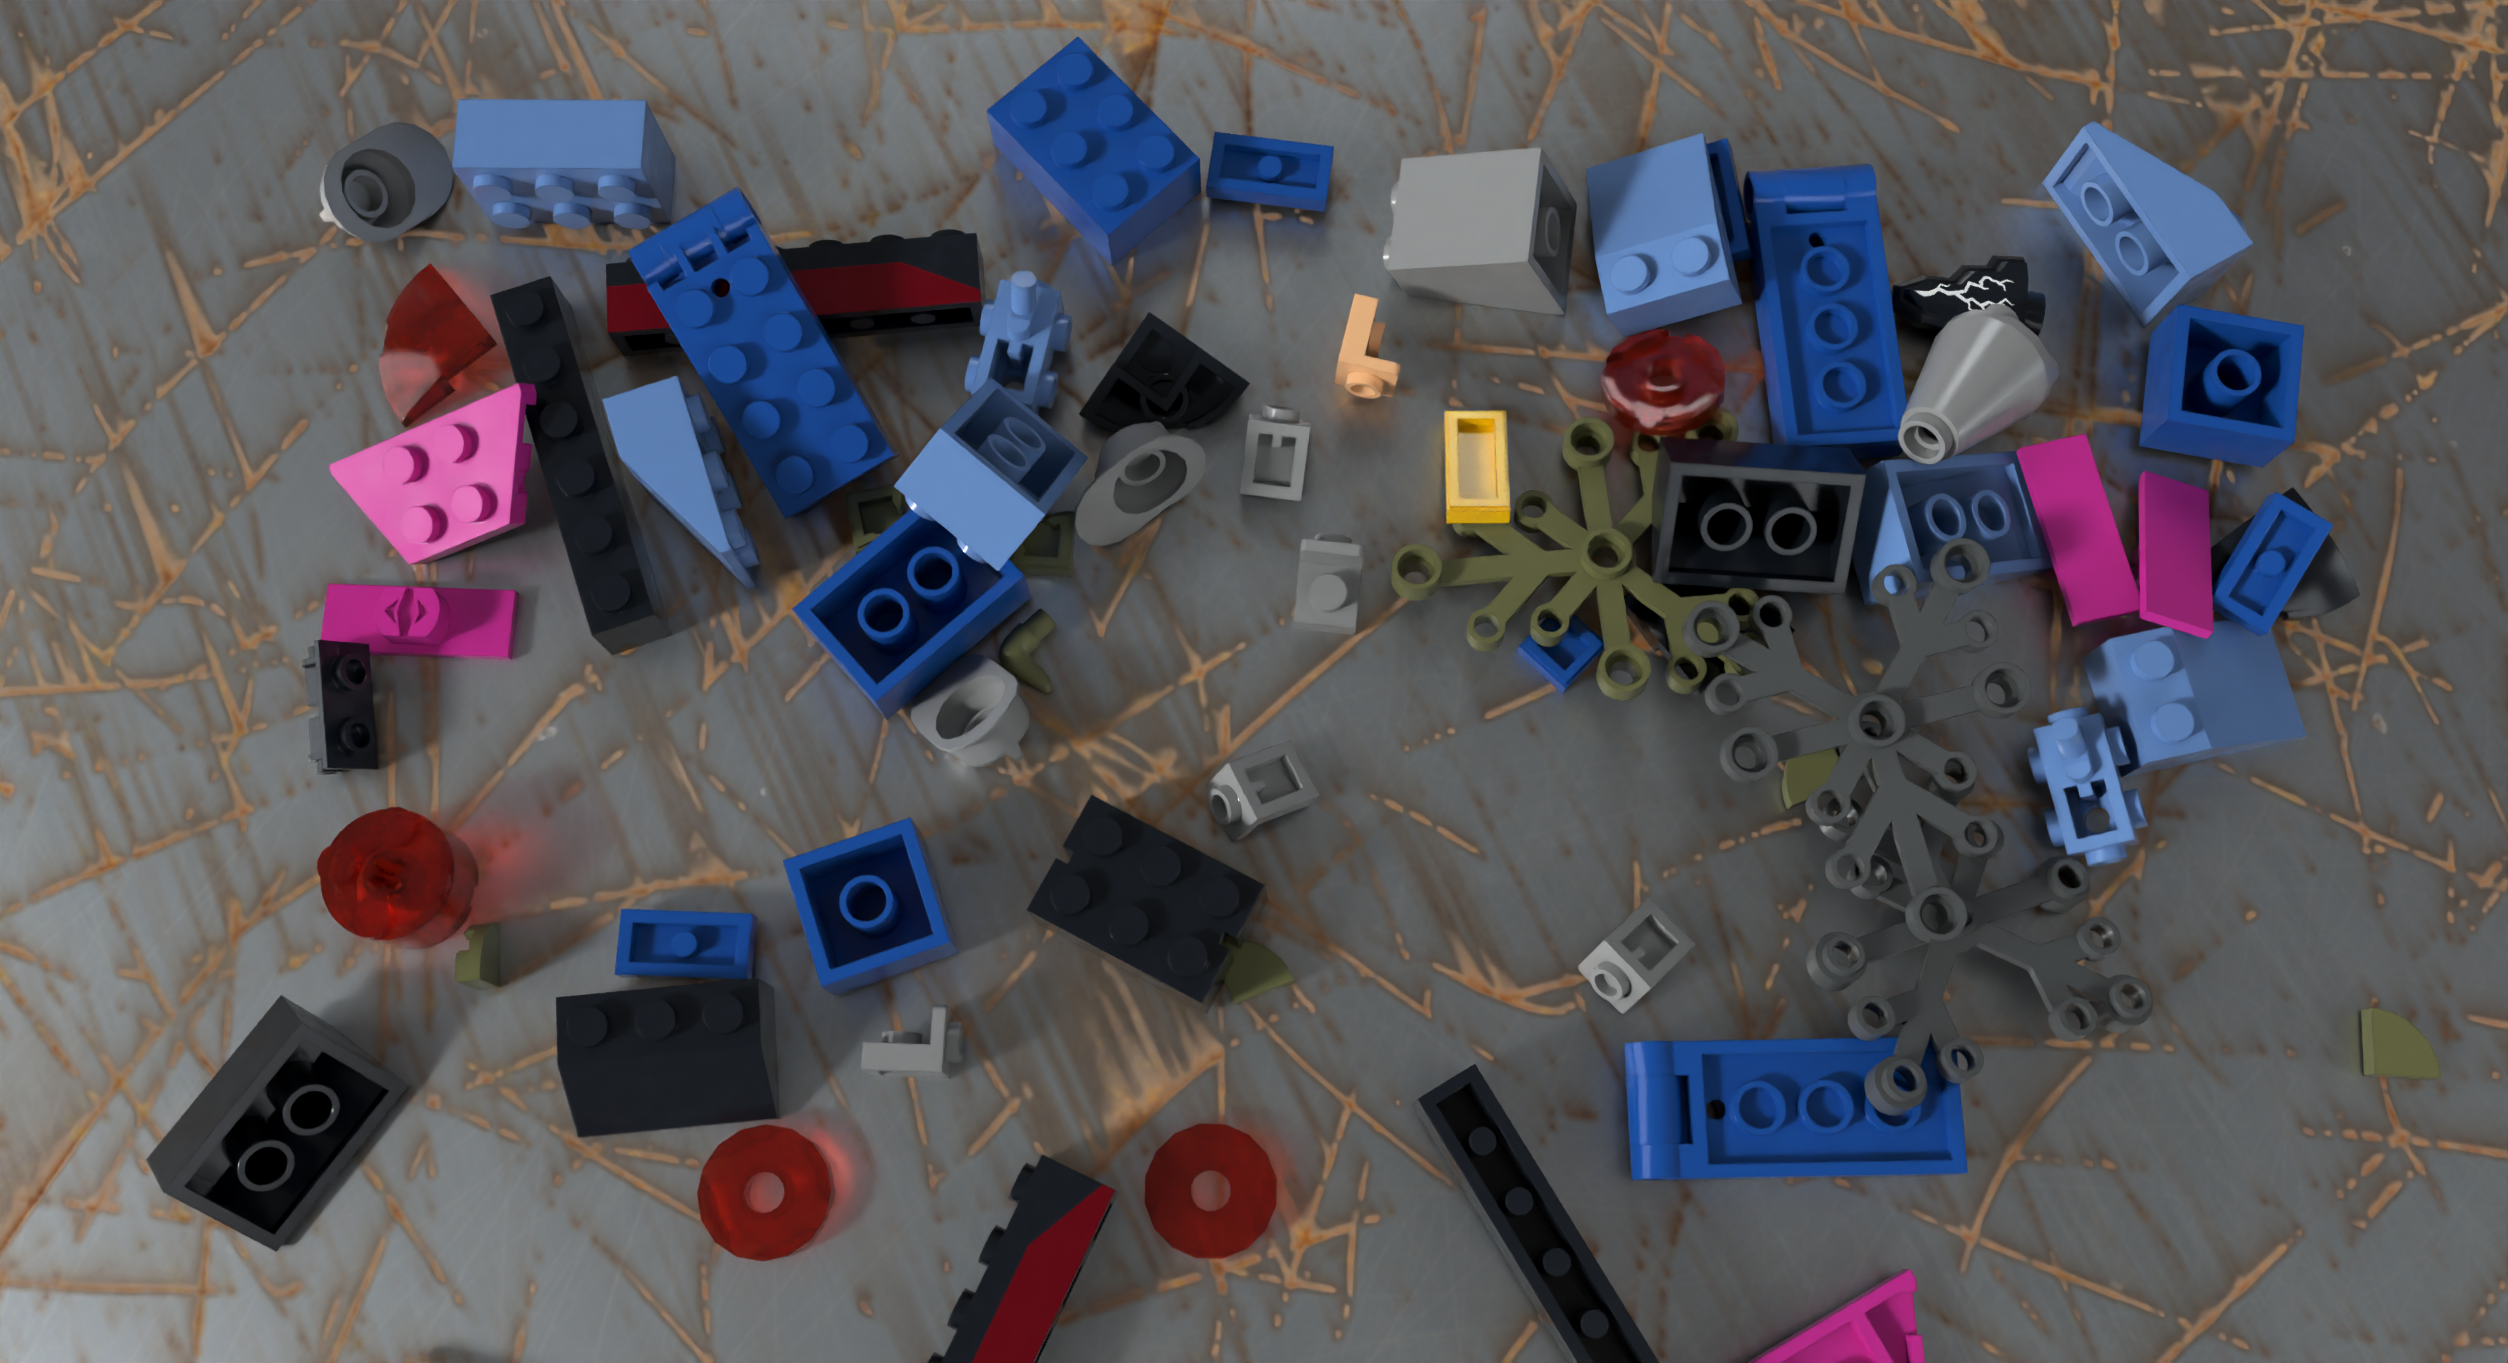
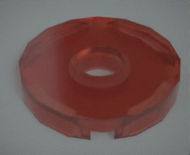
M1654 329L1630 336L1612 349L1606 359V367L1602 372L1601 397L1608 413L1625 428L1651 436H1674L1695 430L1714 417L1724 401L1726 367L1718 351L1701 337L1687 332L1686 338L1670 336V330ZM1657 376H1670L1678 382L1671 386L1658 387L1650 384L1648 381Z
M768 1124L742 1129L719 1144L703 1167L697 1191L701 1221L714 1242L736 1257L762 1262L793 1256L815 1241L828 1219L835 1196L831 1165L819 1146L794 1129ZM773 1173L783 1183V1200L774 1210L762 1213L751 1203L750 1188L759 1176Z
M1197 1124L1175 1133L1156 1151L1145 1176L1144 1203L1154 1229L1172 1248L1194 1258L1224 1259L1246 1250L1266 1231L1276 1207L1277 1178L1267 1153L1249 1134L1226 1124ZM1204 1172H1218L1230 1184L1228 1202L1222 1208L1215 1211H1205L1199 1208L1192 1199V1184Z

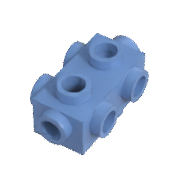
M1025 270L1015 272L1011 276V281L1000 279L995 300L987 299L982 309L980 335L985 336L981 355H972L969 360L965 376V391L971 392V395H973L990 377L1004 388L1010 382H1020L1024 385L1022 391L1010 388L1005 389L1037 415L1040 407L1052 408L1058 385V372L1050 371L1054 350L1066 352L1072 330V316L1064 314L1061 291L1054 290L1049 284L1037 280L1033 273Z
M2086 707L2067 709L2049 715L2047 717L2048 726L2033 729L2038 746L2028 748L2027 752L2037 785L2048 784L2055 808L2044 810V815L2054 848L2065 846L2067 855L2073 859L2085 856L2088 867L2107 865L2127 859L2125 847L2140 844L2136 829L2147 827L2148 822L2138 789L2124 790L2118 766L2130 764V758L2120 726L2107 729L2103 716L2100 713L2088 715ZM2098 808L2108 811L2110 823L2106 830L2093 832L2087 828L2086 816L2090 811Z

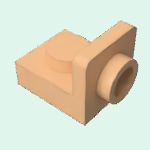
M1355 293L1337 362L1334 384L1343 385L1351 394L1363 398L1373 399L1381 395L1392 397L1394 396L1401 365L1378 358L1386 323L1375 321L1379 299Z

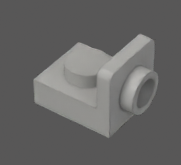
M1263 405L1262 415L1250 414L1239 494L1301 501L1311 421L1299 419L1300 409L1278 405Z
M1334 533L1318 534L1315 536V540L1302 539L1293 629L1355 635L1365 546L1352 544L1351 538Z
M1291 740L1228 762L1205 786L1212 815L1218 823L1224 826L1231 841L1246 837L1259 824L1309 806L1319 797Z
M1648 898L1578 965V969L1591 983L1598 995L1608 1000L1620 1013H1625L1654 987L1696 944Z
M933 1005L930 1044H922V1034L905 1031L882 1032V1042H863L861 1069L870 1076L950 1079L951 1062L960 1063L962 1060L964 1046L963 1022H954V1012L947 1005Z

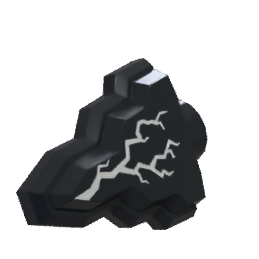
M1993 255L1986 265H1962L1949 278L1923 275L1895 284L1890 290L1893 312L1917 328L1939 332L1954 316L1972 309L1985 310L1992 304H2003L2010 307L2016 313L2019 321L2039 336L2045 316L2046 299L2045 295L2041 292L2028 291L2027 263H2025L2024 257Z

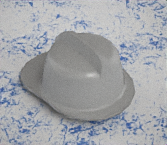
M394 122L374 129L337 151L327 162L320 184V197L324 209L319 213V216L324 222H334L337 227L365 242L383 243L399 237L435 214L447 202L453 186L452 164L445 148L430 132L415 124Z
M1158 421L1132 424L1120 429L1101 448L1094 476L1095 479L1084 490L1075 506L1073 524L1077 535L1089 545L1106 546L1120 542L1137 532L1165 508L1177 502L1194 489L1203 477L1207 463L1203 447L1193 438L1178 434L1171 435L1162 423Z
M980 654L962 656L916 695L911 706V720L923 736L940 750L947 751L963 763L978 768L990 765L1005 755L1017 761L1024 757L1018 742L1023 738L1029 727L1030 714L1018 693L1020 685L1015 676L991 658Z

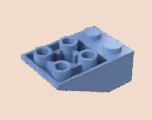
M673 376L602 399L619 457L651 499L747 590L757 588L751 569L752 566L760 564L757 547L750 530L743 528L736 509L743 508L741 495L732 473H726L719 455L726 452L725 443L714 416L709 417L700 393L690 396L678 376Z

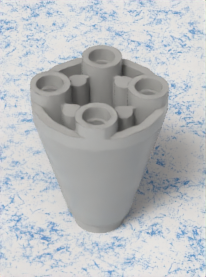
M1992 304L1985 310L1972 309L1954 316L1935 337L1904 411L1898 433L1901 448L1910 458L1919 463L1934 464L1949 459L2028 418L2048 398L2051 386L2059 375L2057 361L2047 353L2038 336L2020 322L2016 313L2008 306Z

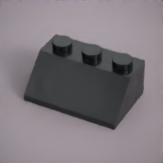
M1660 437L1652 491L1653 582L1844 595L1866 473L1850 449Z
M753 978L556 997L557 1065L578 1138L780 1119L774 987L761 979Z
M281 995L146 1161L164 1193L277 1252L409 1086L335 1027Z

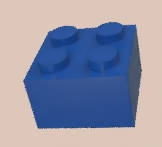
M2178 304L2150 334L2139 446L2263 468L2295 442L2304 326Z
M911 817L783 860L821 987L834 996L960 953L922 833Z

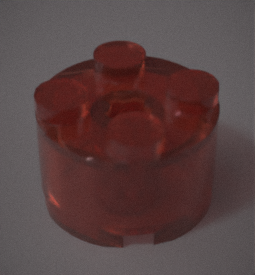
M390 807L373 811L355 819L340 831L331 845L321 852L317 860L322 897L332 917L347 931L387 947L413 950L426 949L440 944L462 927L473 908L470 904L475 885L478 886L479 872L469 847L453 832L418 813L401 807ZM400 880L402 886L398 890H395V887L398 885Z

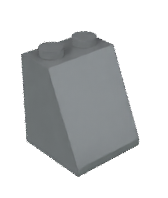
M1542 147L1403 158L1401 160L1399 182L1395 183L1391 190V208L1394 214L1392 236L1385 241L1383 259L1386 271L1408 296L1551 315L1565 314L1577 203Z

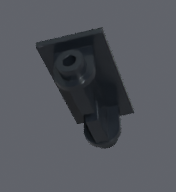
M315 640L314 646L307 648L308 658L301 661L302 668L305 669L307 706L319 707V717L308 719L311 754L308 755V762L316 764V775L344 773V770H378L369 644Z

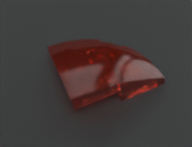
M431 263L407 284L395 301L386 320L388 327L384 339L383 353L379 356V370L386 398L399 421L405 427L409 426L456 391L448 381L498 345Z

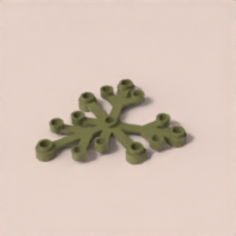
M1705 407L1692 415L1685 438L1699 439L1702 436H1712L1717 440L1736 441L1739 431L1738 423L1731 413L1722 408ZM1584 417L1572 422L1566 429L1562 446L1564 460L1571 468L1578 471L1586 529L1553 507L1549 496L1541 491H1526L1517 498L1515 503L1514 521L1518 528L1527 533H1539L1542 531L1566 549L1545 551L1507 523L1452 524L1453 529L1458 535L1469 539L1481 537L1504 555L1441 560L1432 548L1422 544H1410L1398 550L1391 563V584L1400 596L1409 600L1429 598L1439 587L1509 581L1486 608L1475 611L1468 619L1467 641L1471 647L1481 652H1491L1501 646L1504 640L1506 625L1547 578L1572 576L1549 603L1539 605L1532 613L1529 626L1530 635L1536 643L1546 647L1556 646L1565 639L1570 619L1596 590L1605 648L1599 660L1596 680L1599 688L1605 695L1619 701L1632 700L1638 697L1645 690L1651 673V663L1646 653L1639 647L1631 644L1623 590L1664 618L1671 657L1665 671V680L1667 685L1679 694L1696 692L1701 687L1707 672L1706 662L1703 657L1693 653L1686 646L1682 637L1683 622L1688 614L1697 605L1705 601H1719L1728 606L1732 602H1741L1750 610L1759 600L1754 591L1744 588H1731L1725 594L1679 597L1663 584L1654 583L1649 574L1636 566V552L1633 546L1652 526V491L1658 450L1654 452L1643 451L1638 446V443L1650 441L1656 444L1659 449L1660 437H1667L1662 429L1653 425L1641 426L1633 432L1628 454L1630 459L1640 468L1644 495L1613 529L1604 467L1608 464L1612 455L1614 434L1604 421L1593 417ZM1582 446H1589L1597 454L1584 455L1576 449ZM1527 506H1537L1544 514L1538 518H1531L1525 515L1522 509ZM1598 556H1606L1612 559L1615 565L1610 568L1596 565L1593 559ZM1411 572H1420L1427 580L1421 584H1413L1407 582L1404 577ZM1748 614L1743 616L1737 615L1740 631L1748 629L1750 627ZM1544 618H1552L1560 624L1561 628L1554 632H1548L1543 630L1538 622ZM1706 622L1698 624L1697 633L1703 641L1713 643L1718 640V631L1712 624ZM1488 623L1496 628L1497 633L1492 637H1482L1476 633L1474 628L1479 624ZM1754 632L1743 634L1766 647L1764 638L1759 637ZM1724 655L1717 656L1724 662L1726 673L1738 676L1750 674L1741 669L1738 663ZM1682 663L1690 664L1696 669L1697 677L1690 680L1682 679L1676 674L1674 668ZM1618 670L1625 671L1631 675L1633 682L1628 685L1618 684L1612 680L1610 674Z

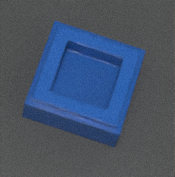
M1574 614L1570 619L1567 635L1560 644L1552 647L1542 646L1536 643L1531 635H1529L1519 645L1516 652L1563 694L1605 651L1603 640ZM1546 618L1539 625L1548 632H1554L1561 628L1560 624L1552 618Z

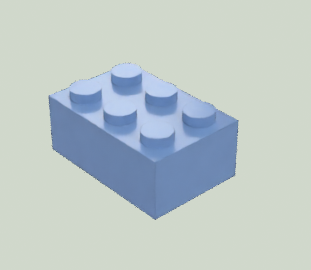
M458 99L452 169L491 223L515 229L528 227L530 223H556L572 229L586 228L591 223H617L622 227L630 229H644L649 227L651 223H671L676 158L646 100Z
M990 377L940 427L894 487L905 495L907 504L915 513L924 519L937 521L957 537L958 545L969 557L981 563H988L999 571L1047 514L1088 457Z

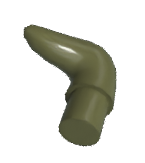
M1038 609L1023 624L1019 622L1000 645L998 657L1001 667L1044 693H1050L1053 687L1049 676L1030 657V654L1040 646L1039 642L1057 627L1052 618L1043 609Z

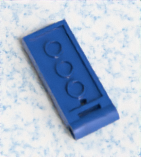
M1856 164L1748 171L1744 179L1743 203L1745 215L1749 220L1747 226L1754 256L1749 258L1773 443L1850 449L1856 459L1899 456L1903 449L1898 440V433L1902 416L1907 407L1876 196V176L1872 165Z
M738 186L628 250L634 266L647 284L646 288L785 519L797 516L900 456L763 226L755 209ZM728 281L730 291L726 296L721 297L718 288L722 282Z
M1885 1037L1871 1042L1859 1038L1641 1041L1625 1043L1631 1179L1634 1181L1952 1176L1967 1174L1960 1083L1949 1082L1940 1075L1935 1064L1936 1052L1929 1040L1920 1066L1927 1080L1925 1098L1919 1105L1908 1112L1898 1116H1891L1878 1111L1870 1103L1865 1093L1864 1083L1865 1077L1872 1067L1893 1055L1898 1037ZM1952 1051V1060L1958 1067L1957 1051ZM1894 1071L1893 1079L1896 1086L1903 1091L1909 1092L1910 1088L1906 1079L1900 1073ZM1708 1102L1713 1103L1718 1109L1716 1119L1710 1118L1707 1114L1706 1106Z

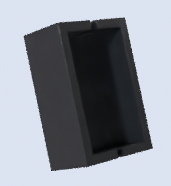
M1091 795L1063 844V848L1070 858L1068 864L1057 858L1054 860L1027 911L1037 924L1207 1014L1234 962L1231 950L1221 945L1225 935H1227L1229 943L1241 949L1268 901L1266 885Z

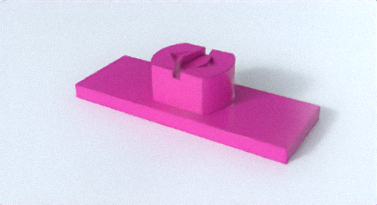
M2086 433L2020 447L2016 453L2072 626H2080L2140 612V595Z
M2144 470L2138 478L2139 544L2132 551V566H2135L2132 574L2137 589L2140 591V618L2208 639L2214 632L2209 491Z
M328 584L320 640L369 644L370 655L512 660L519 593L516 590Z

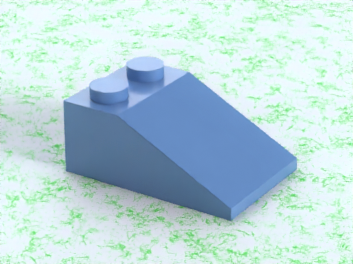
M2095 121L2082 127L2042 182L2143 327L2170 314L2178 304L2186 305L2204 295L2254 244L2246 234L2242 219L2237 213L2228 209L2217 192Z
M1703 133L1586 169L1595 260L1606 313L1622 337L1742 304L1708 147Z
M2016 451L1955 455L1934 464H1922L1913 459L1885 460L1864 470L1866 479L1851 557L1865 606L1880 604L1872 594V581L1880 571L1892 564L1906 566L1913 572L1917 582L1914 593L1916 599L1927 597L1934 584L1930 572L1933 556L1945 544L1958 538L1974 540L1988 553L1990 571L1986 580L1979 586L2041 573L2053 568ZM1947 561L1946 570L1953 579L1964 580L1965 571L1962 565L1956 561ZM1886 576L1884 579L1886 590L1892 595H1902L1904 591L1902 582L1896 577Z
M2232 620L2213 621L2214 632L2208 639H2204L2169 627H2161L2110 638L2082 658L2099 713L2105 719L2107 729L2120 726L2124 736L2130 764L2118 766L2121 778L2306 737L2307 734L2271 629L2268 634L2257 636Z

